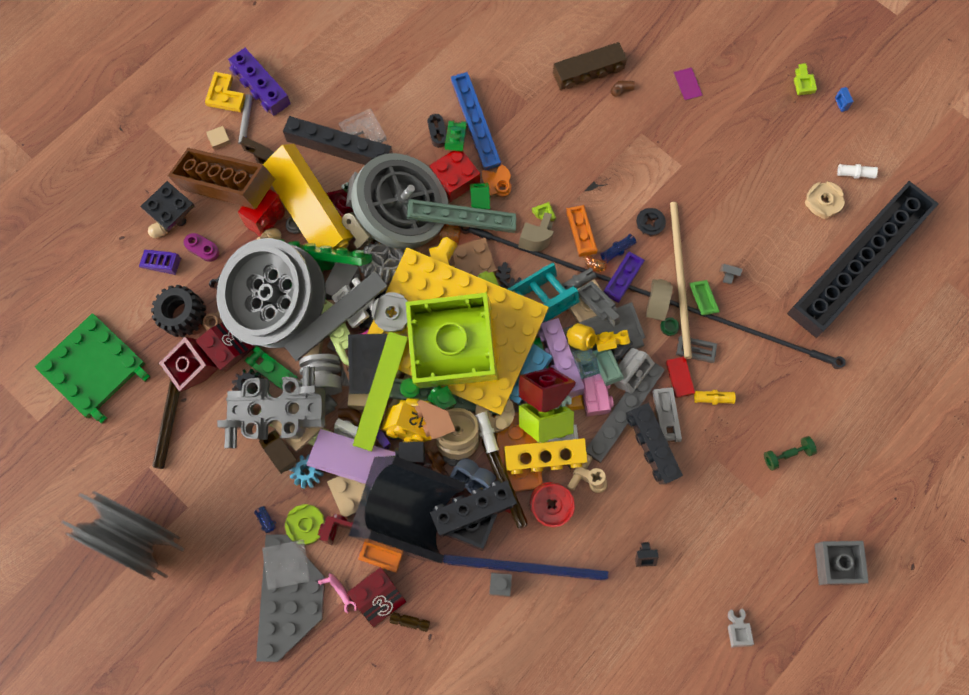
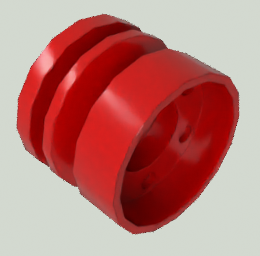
M542 483L534 489L530 497L532 513L545 526H562L573 516L575 509L574 498L570 491L559 483ZM548 499H555V506L553 508L551 506H549L548 508L546 507L548 505Z

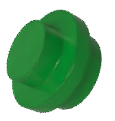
M412 378L405 379L400 385V392L406 398H414L420 391V388L413 384Z

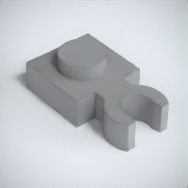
M744 609L739 610V618L734 616L733 610H730L728 618L733 624L727 627L731 648L753 646L754 641L750 623L744 624L743 621L746 616Z

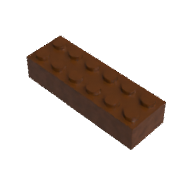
M192 148L186 149L168 174V177L180 190L252 209L257 208L276 180L262 164Z

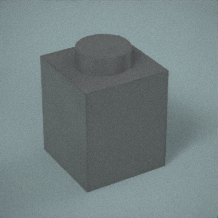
M491 573L489 595L510 597L512 575Z

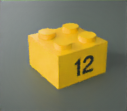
M402 402L387 409L380 429L385 431L387 436L401 438L404 440L403 442H425L432 439L431 436H426L423 425L426 423L423 417L419 418L415 407Z

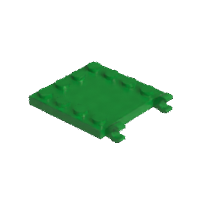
M93 313L35 366L85 418L89 419L92 416L101 424L107 417L99 408L133 375L137 374L145 382L151 377L142 368L146 363Z

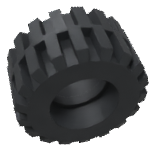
M171 285L168 286V290L165 288L161 290L162 293L160 295L157 294V300L152 303L154 308H151V313L154 314L152 319L156 321L155 324L175 337H186V334L190 336L194 330L198 331L200 329L198 326L200 324L203 325L202 319L206 316L204 301L186 286L176 285L174 287ZM185 304L182 314L173 318L174 311L180 305Z

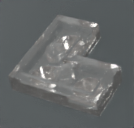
M371 108L339 122L342 132L356 136L364 134L366 139L379 143L387 140Z

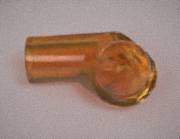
M592 255L583 256L588 269L591 267L596 272L606 270L607 263L605 261L594 259Z

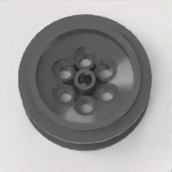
M273 238L251 241L240 247L228 259L221 272L217 286V306L220 317L229 332L245 343L268 348H284L286 343L321 316L326 293L324 277L315 259L308 252L297 246Z
M95 491L92 492L95 495L93 499L82 493L78 495L91 503L100 517L93 522L77 523L76 526L62 520V524L73 529L71 534L66 532L67 536L155 581V578L152 577L154 573L168 578L169 575L157 569L159 565L152 555L154 551L153 545H170L183 552L185 549L173 542L175 538L179 540V536Z

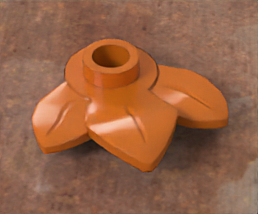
M500 165L496 173L486 170L482 171V180L484 183L489 184L490 195L496 194L504 197L510 194L512 189L509 182L511 174L504 165ZM500 187H505L506 189H505V190H500L499 188H500Z

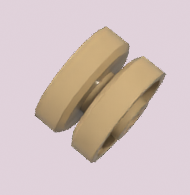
M462 408L446 410L450 415L455 431L436 438L438 450L443 456L450 459L460 460L468 458L475 453L479 446L477 418L470 411Z

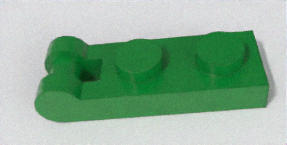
M448 121L445 150L463 151L467 121H461V123Z
M257 346L253 349V354L244 360L245 363L257 372H260L262 376L282 391V377L299 379ZM259 357L263 359L260 365L256 363Z

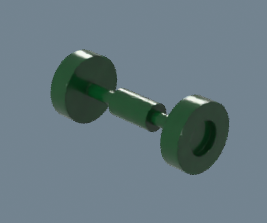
M809 436L801 438L802 447L786 450L779 456H776L772 450L764 452V460L768 468L773 471L779 468L778 460L796 456L798 452L803 450L809 457L817 453L814 441Z

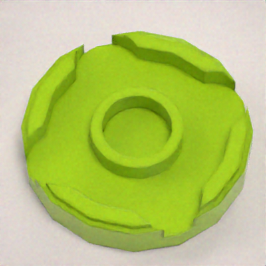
M307 504L299 505L292 509L285 521V530L288 537L299 545H309L318 541L320 538L318 535L320 525L322 523L325 524V517L318 508Z

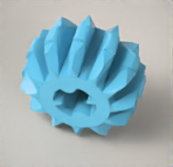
M310 454L307 455L306 460L303 455H300V462L295 464L296 467L290 469V471L294 472L290 475V478L295 479L294 484L296 486L301 483V488L303 489L306 488L307 483L310 488H313V481L318 484L320 483L317 476L324 475L319 469L307 466ZM305 468L310 471L308 475L303 472Z

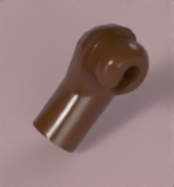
M618 81L611 88V94L614 97H618L625 90H634L635 82Z
M338 408V418H349L354 426H359L362 415L357 409Z

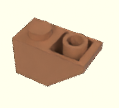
M423 400L417 401L418 406H415L419 418H424L426 424L423 425V429L427 437L431 436L433 440L455 431L448 411Z

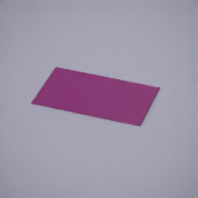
M692 67L674 72L684 100L703 96Z

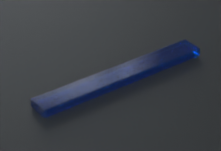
M444 555L443 561L445 565L602 581L608 579V571L454 555Z

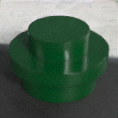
M668 317L665 318V321L662 320L660 329L664 335L674 336L679 331V323L676 319Z

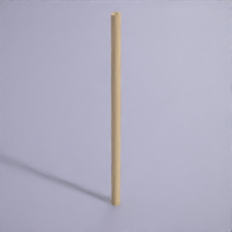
M671 202L670 209L684 358L691 359L692 351L677 202Z

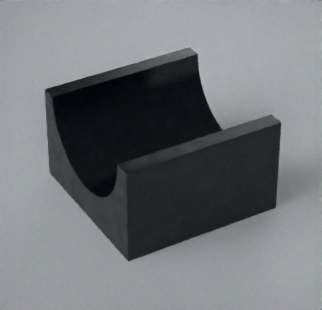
M397 456L374 457L349 536L418 560L442 564L444 555L437 548V529L430 512L434 511L433 507L444 503L446 506L456 493L464 491L466 483Z

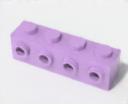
M559 318L542 323L540 331H538V337L544 343V351L553 357L550 367L576 381L574 388L568 396L572 398L583 395L584 385Z

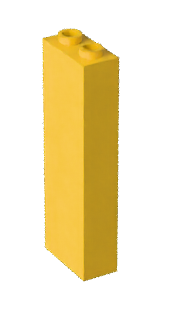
M295 144L282 145L263 165L276 179L272 186L307 242L316 244V247L332 246V249L347 247L349 245L348 241L354 236L350 230L343 226L342 218Z

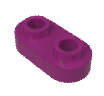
M191 233L185 237L184 246L192 254L207 262H212L218 258L219 249L213 242L197 233Z

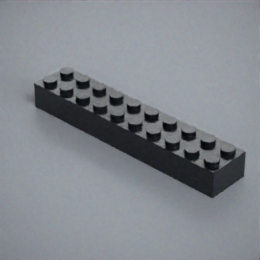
M908 181L787 314L815 338L820 336L939 203L911 181Z

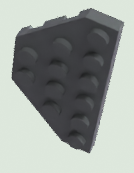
M266 534L256 662H279L285 654L296 646L323 619L325 583L320 585L318 580L325 579V576L287 535Z

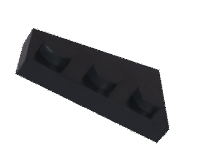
M388 334L348 335L349 394H369Z

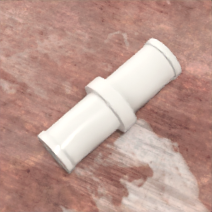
M839 164L837 170L838 176H853L855 179H859V177L875 179L878 173L877 167L861 166V164H856L855 166Z
M487 411L475 415L480 429L479 435L483 438L486 452L490 453L499 450L494 436L495 430L491 427Z

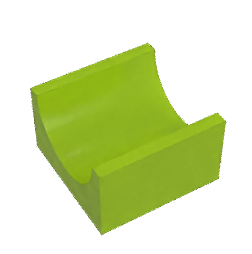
M487 293L405 302L413 384L419 388L499 380L492 339L491 302Z

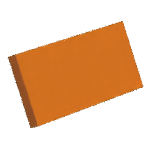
M519 412L514 414V419L507 429L496 433L498 453L505 470L504 446L537 443L533 437L519 427ZM523 453L520 456V461L527 465L531 461V456L528 453ZM531 468L523 469V473L511 474V470L506 471L515 492L534 490L543 483L541 471L531 472Z

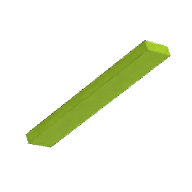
M393 332L388 333L352 446L368 451L373 450L408 337Z

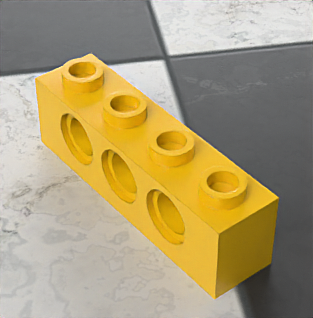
M585 438L504 446L506 471L511 470V474L523 473V469L531 468V472L543 471V467L551 466V470L563 469V465L570 464L571 468L583 467L582 463L587 462ZM562 449L569 450L570 458L568 460H563L560 457ZM548 451L551 455L550 461L543 462L540 459L541 452ZM523 453H528L531 456V461L527 465L520 461V456Z

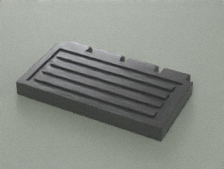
M632 302L617 307L620 323L615 327L607 319L603 321L598 316L579 322L580 324L592 327L596 335L614 331V334H617L622 330H627L629 339L633 342L631 348L638 349L644 346L642 339L645 338ZM573 325L568 326V327H566V328H563V332H564V334H565V337H566L567 342H568L567 331H568V329L571 328ZM596 343L593 348L587 351H581L569 345L575 364H578L581 371L594 366L591 352L597 350Z

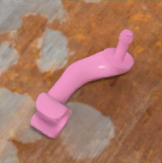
M329 573V578L318 580L320 585L330 582L344 602L346 613H348L347 607L349 604H353L354 610L357 611V607L350 600L347 591L333 574Z

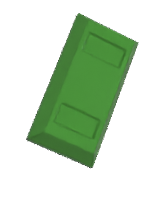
M707 280L689 283L701 315L720 312Z

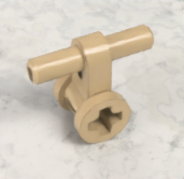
M587 455V462L582 463L583 467L575 468L574 476L567 486L570 490H575L581 479L588 482L590 489L595 493H601L606 490L607 480L604 471L598 468L591 471L587 470L592 461L590 455Z

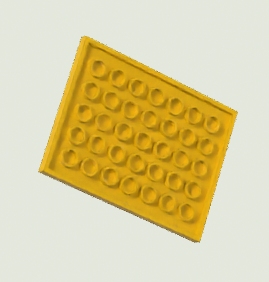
M406 248L386 293L394 292L401 294L408 302L479 293L488 294L491 302L492 339L499 380L448 385L453 395L502 416L549 307ZM394 307L387 311L390 318L397 314ZM373 320L367 334H388L389 332L380 329ZM408 326L402 331L393 333L408 337ZM408 337L398 371L412 376Z

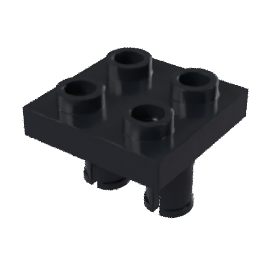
M166 181L140 207L169 232L176 224L180 227L186 224L185 216L195 205L172 184Z

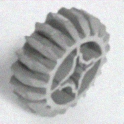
M378 242L374 244L369 243L368 246L364 247L363 251L365 254H372V262L359 266L361 273H364L365 278H367L376 271L387 285V283H391L402 259L403 249L392 248Z

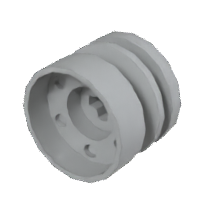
M313 354L299 360V366L301 367L299 371L302 376L303 367H315V386L325 389V395L328 393L332 396L342 392V378L336 375L341 372L339 356Z

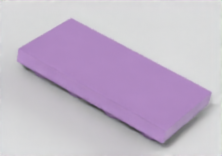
M320 429L307 461V466L366 484L374 457L395 456V452L374 446L372 451L352 446L354 442L352 438Z

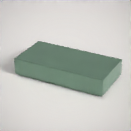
M611 349L591 352V356L605 386L624 379Z

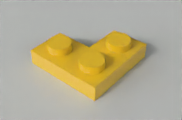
M214 72L205 104L209 107L241 112L245 95L244 93L230 91L233 82L232 75Z

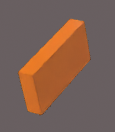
M364 541L358 560L397 573L403 554Z

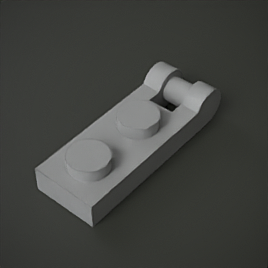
M673 387L654 389L652 392L657 421L667 442H681V430ZM672 427L673 433H667L666 428Z

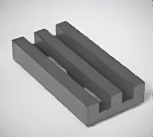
M679 336L676 355L684 357V351H682L683 339L682 336ZM690 338L691 344L712 348V351L691 346L692 352L701 353H692L691 359L714 363L717 343Z

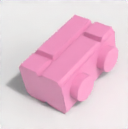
M599 372L581 375L584 385L583 400L586 416L610 413L611 408L614 407L613 398L608 395L610 385L605 386Z

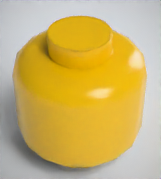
M577 323L567 331L568 344L573 348L587 351L593 348L596 343L597 336L592 327Z

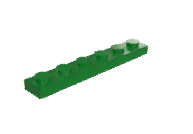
M298 241L288 243L305 250L317 260L358 266L372 262V254H365L363 250L351 252L347 248L332 249V246L316 247V244L313 243L301 245Z

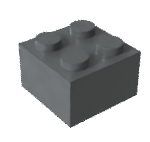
M822 541L815 544L819 585H860L869 583L864 541Z

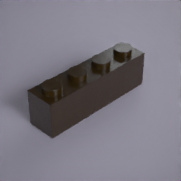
M617 42L554 63L553 75L560 90L570 89L575 85L585 84L593 79L603 78L614 72H621L625 69L627 57L620 43Z

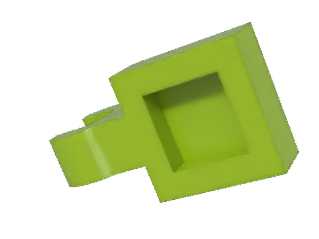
M806 63L799 64V68L795 70L796 77L794 79L797 95L815 93L817 88L814 75H808Z

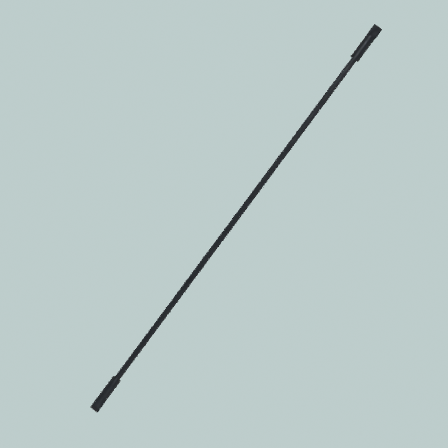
M460 226V231L463 234L471 233L487 240H494L579 272L588 270L538 251L519 248V244L494 236L490 232L473 227L464 230V226ZM594 272L599 279L607 282L611 280L610 277ZM632 285L628 287L629 290L650 297V292ZM670 300V305L680 308L679 302ZM687 306L688 311L701 315L700 310ZM712 314L701 315L806 353L812 358L832 364V367L835 369H841L845 366V359L841 356L835 358L813 349L809 350ZM836 360L841 362V366L837 365Z

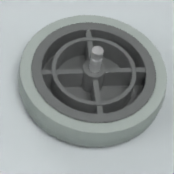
M384 154L369 161L358 173L351 192L353 211L364 229L378 242L396 249H414L432 240L444 225L442 223L407 219L409 199L448 204L447 194L443 185L434 172L423 162L404 154Z

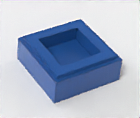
M847 87L841 88L835 96L841 112L848 111L854 102Z

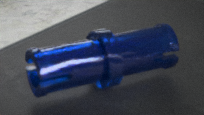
M628 234L619 242L615 241L610 248L600 253L602 260L608 263L616 256L623 255L625 250L637 243L635 237H632V234Z

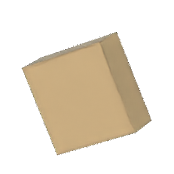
M223 126L206 132L214 150L231 144Z

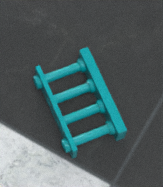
M554 263L543 267L541 270L507 289L522 296L534 291L544 303L543 305L549 307L542 323L551 320L580 302L578 290L574 286L565 289L556 279L557 272ZM548 281L559 293V295L552 299L540 288V286Z

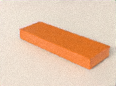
M585 206L566 208V214L579 257L597 254L598 250Z

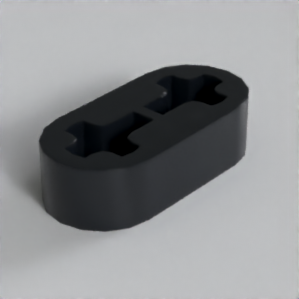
M432 114L428 117L431 142L435 147L442 148L445 146L447 135L444 120L441 115ZM433 121H437L438 128H435ZM440 133L442 141H438L437 134Z

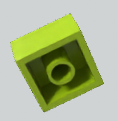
M528 403L519 405V427L538 442L563 438L574 433V411L567 406H559L558 409H552L549 412H540Z

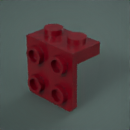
M334 514L333 517L327 515L325 524L322 523L318 531L319 540L332 546L338 527L351 530L353 522H348V519H345L346 517Z

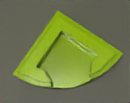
M549 202L532 208V212L537 218L542 220L546 212L552 214L551 221L556 220Z

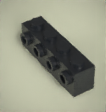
M646 403L626 412L627 421L636 433L635 438L644 450L645 460L651 465L652 474L659 485L667 484L682 477L683 474L650 404Z
M495 481L490 484V488L485 490L478 488L472 491L471 496L464 498L462 495L452 500L453 503L445 506L443 503L433 507L434 511L430 512L440 538L516 507L517 503L508 481Z

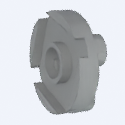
M394 292L386 293L373 304L372 317L378 327L386 332L402 331L407 326L405 302L408 301L401 294ZM394 307L397 314L390 318L387 311Z

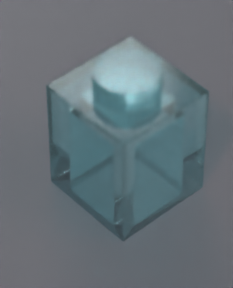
M591 349L572 352L581 380L600 374L597 357Z

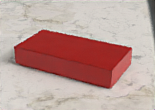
M680 357L666 360L675 398L694 395L695 390L686 359Z

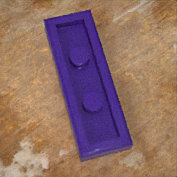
M628 251L603 292L610 299L619 303L645 260Z

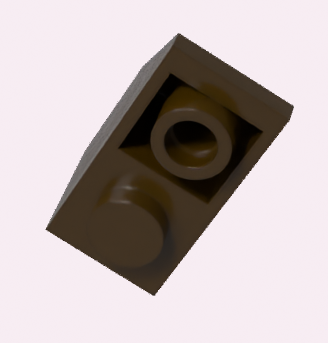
M276 430L268 434V440H259L262 448L281 474L292 469L298 462Z

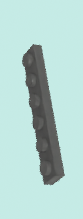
M655 363L632 394L625 392L586 448L587 455H590L599 463L602 462L628 424L626 412L642 404L664 372V368Z

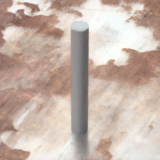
M252 95L245 96L239 145H241L240 141L243 136L247 138Z

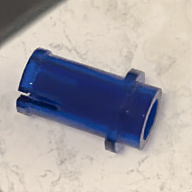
M265 506L258 508L259 512L257 510L254 511V515H256L262 526V531L270 533L276 529V521L272 520Z

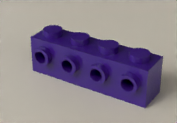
M243 48L228 59L231 65L229 67L230 71L234 76L238 75L241 78L239 80L245 88L249 87L251 95L255 100L259 99L262 102L261 106L266 112L270 111L275 116L291 105L285 91L246 48Z

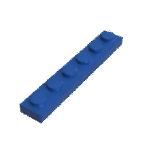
M468 72L451 76V82L467 121V126L483 170L499 167L501 161Z

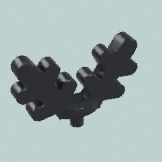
M503 262L502 267L498 266L497 270L499 272L496 273V277L500 279V287L508 289L522 281V278L519 277L517 282H514V278H511L510 283L506 282L505 280L510 279V275L507 273H510L511 268H507V262Z

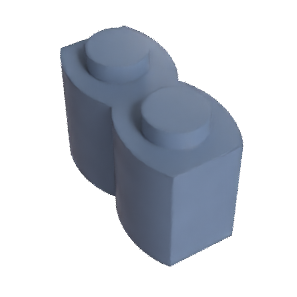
M468 458L461 459L450 475L451 478L465 482L464 488H467L470 493L478 488H483V490L490 488V484L496 480V476L491 471L479 468L474 461Z

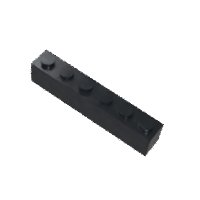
M292 116L288 117L283 129L285 139L289 143L366 165L369 161L380 155L393 153L392 146Z

